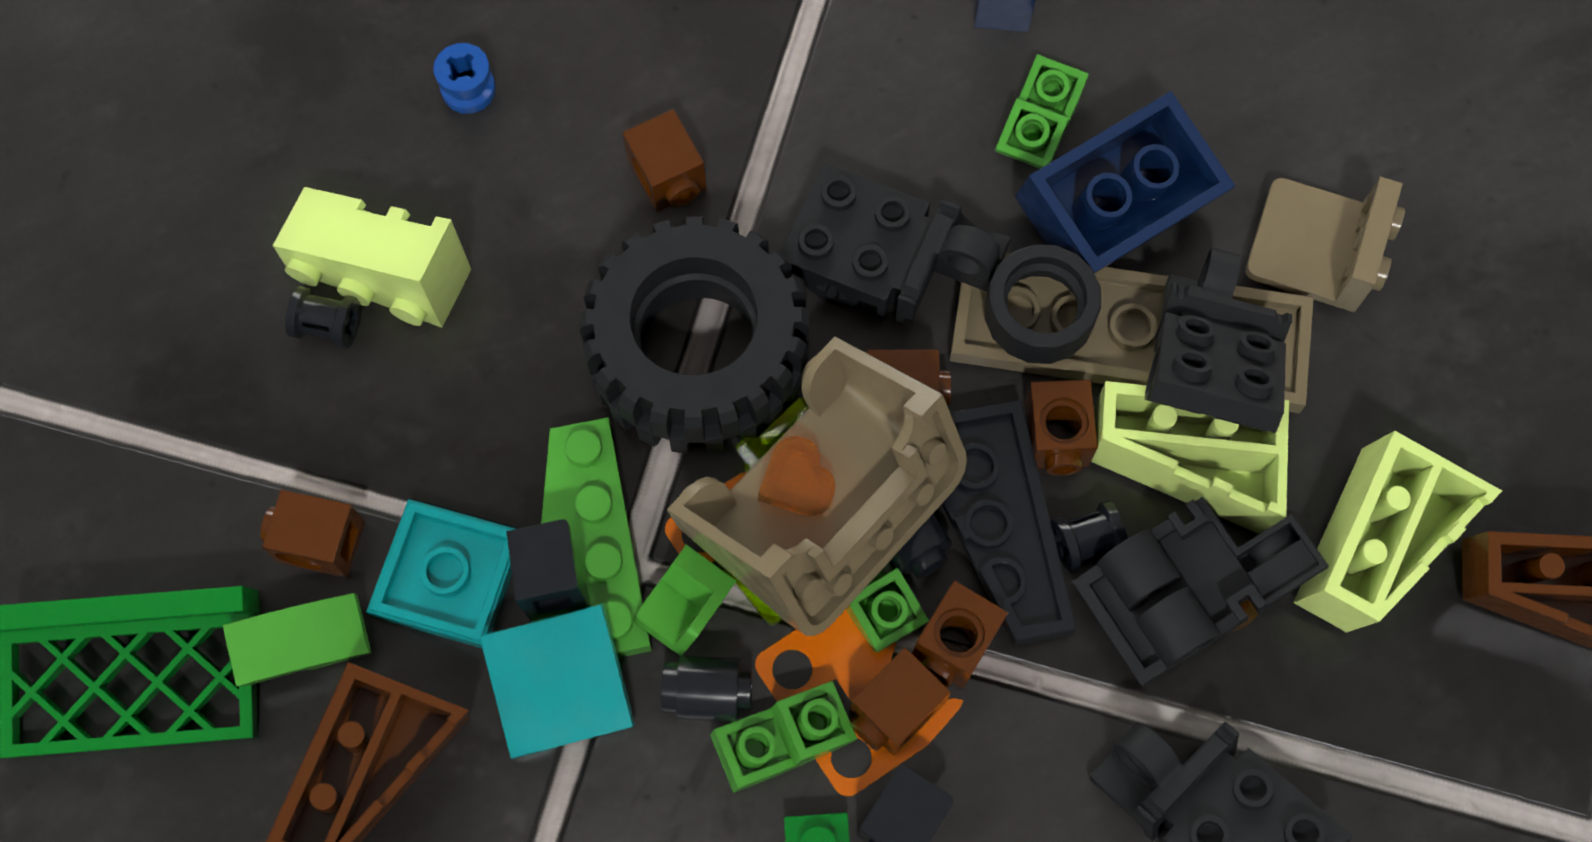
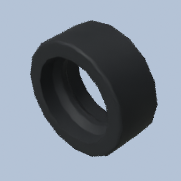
M1034 244L1014 251L998 264L989 283L985 299V321L993 340L1009 355L1027 363L1052 364L1071 357L1087 343L1101 310V287L1093 269L1076 253L1057 245ZM1031 276L1049 277L1063 283L1074 294L1077 301V314L1073 323L1065 330L1056 333H1037L1021 326L1008 310V295L1012 286L1019 280Z

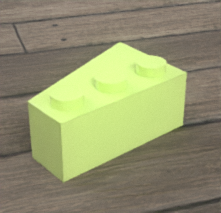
M304 187L273 244L274 249L286 266L285 272L295 280L309 286H317L319 282L337 288L338 293L344 298L347 296L357 298V301L362 306H369L372 301L388 307L395 317L406 323L421 326L423 321L442 328L471 271L470 264L452 220L436 216L431 226L407 221L410 213L406 209L391 206L387 215L383 216L365 211L366 204L361 199Z
M1105 381L1094 405L1098 449L1091 462L1186 503L1203 497L1216 516L1258 534H1261L1286 517L1289 400H1284V415L1277 432L1273 433L1145 400L1147 385Z
M1396 431L1387 434L1361 449L1317 548L1329 567L1302 584L1293 603L1346 633L1380 622L1430 569L1428 567L1429 564L1448 544L1454 543L1466 530L1465 526L1484 506L1491 504L1502 490Z

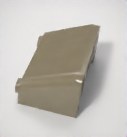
M834 337L813 357L803 370L801 389L809 409L731 490L716 478L705 477L687 486L667 509L679 529L782 619L806 636L818 635L833 624L954 491L962 479L967 463L965 448L943 394L837 337Z

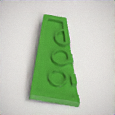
M609 417L550 428L541 523L565 519L569 523L576 566L587 584L590 607L604 603L618 658L650 652L652 648L649 633L635 624L633 620L634 615L643 604Z

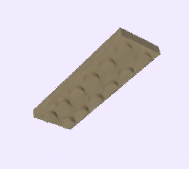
M1005 252L1002 261L1005 258H1007L1011 253ZM1105 267L1095 273L1101 287V310L1088 341L1071 357L1052 364L1027 363L1006 353L993 340L985 321V299L987 292L961 282L950 361L1072 380H1091L1092 383L1099 384L1110 381L1147 385L1156 353L1154 352L1155 338L1161 321L1165 285L1168 276ZM1031 276L1019 280L1012 286L1008 295V310L1011 316L1025 328L1037 333H1056L1065 330L1073 323L1077 314V301L1074 294L1063 283L1049 277ZM1235 286L1232 297L1234 300L1274 309L1277 311V314L1281 315L1285 313L1292 314V323L1284 341L1286 343L1284 400H1289V412L1301 413L1306 406L1314 297Z

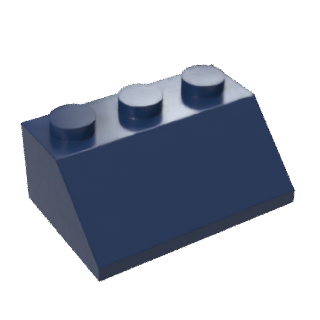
M1172 91L1029 175L1015 198L1046 245H1057L1076 253L1093 269L1095 274L1226 194L1235 187V184Z

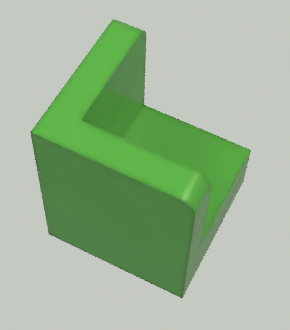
M686 544L634 615L633 620L635 624L679 656H682L699 636L736 583V580Z

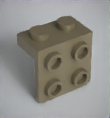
M1380 176L1365 200L1360 202L1286 178L1274 180L1269 188L1246 264V275L1253 281L1297 295L1314 297L1316 301L1355 313L1371 290L1380 291L1387 279L1392 258L1383 255L1387 240H1395L1404 219L1405 208L1397 206L1403 183Z

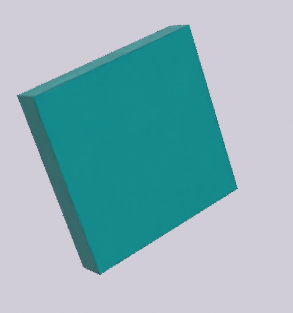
M408 499L366 612L373 618L482 648L479 636L493 631L512 576L506 531L514 530L515 528Z
M604 603L479 636L511 759L632 728L635 725Z

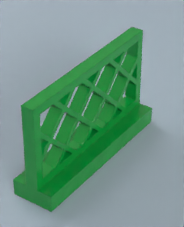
M245 586L0 605V758L258 738L257 683L245 687L236 686L235 681L230 678L233 674L231 661L221 670L198 648L215 629L223 628L222 625L254 617V615H260L259 590ZM199 630L190 641L180 633L182 631ZM166 633L182 650L158 674L136 653L153 634ZM137 635L128 646L118 638L119 636ZM103 638L120 654L96 679L74 658L91 639ZM74 640L66 650L56 643L57 641ZM40 643L57 658L35 684L19 671V644ZM190 657H193L215 677L192 704L168 683ZM128 662L152 682L130 708L124 705L106 688ZM66 667L89 687L67 713L43 693ZM223 685L239 699L240 726L218 728L200 712ZM20 688L23 689V690L26 692L25 695H24L21 699H20ZM161 690L184 713L166 732L155 733L138 715ZM99 696L121 718L103 737L93 738L75 720ZM36 701L58 722L40 742L20 744V717ZM192 719L203 728L182 731ZM129 725L140 733L137 735L120 736ZM66 730L76 738L75 740L57 741Z

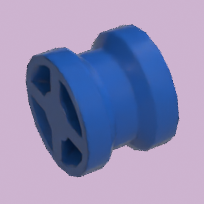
M456 43L446 47L438 54L434 61L433 73L447 106L456 112L471 114L483 110L492 102L495 96L496 84L487 56L478 46L469 43ZM473 72L471 76H458L459 73Z

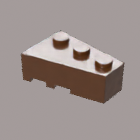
M1487 531L1462 539L1463 600L1592 649V536Z
M348 662L266 842H362L470 719L469 710Z

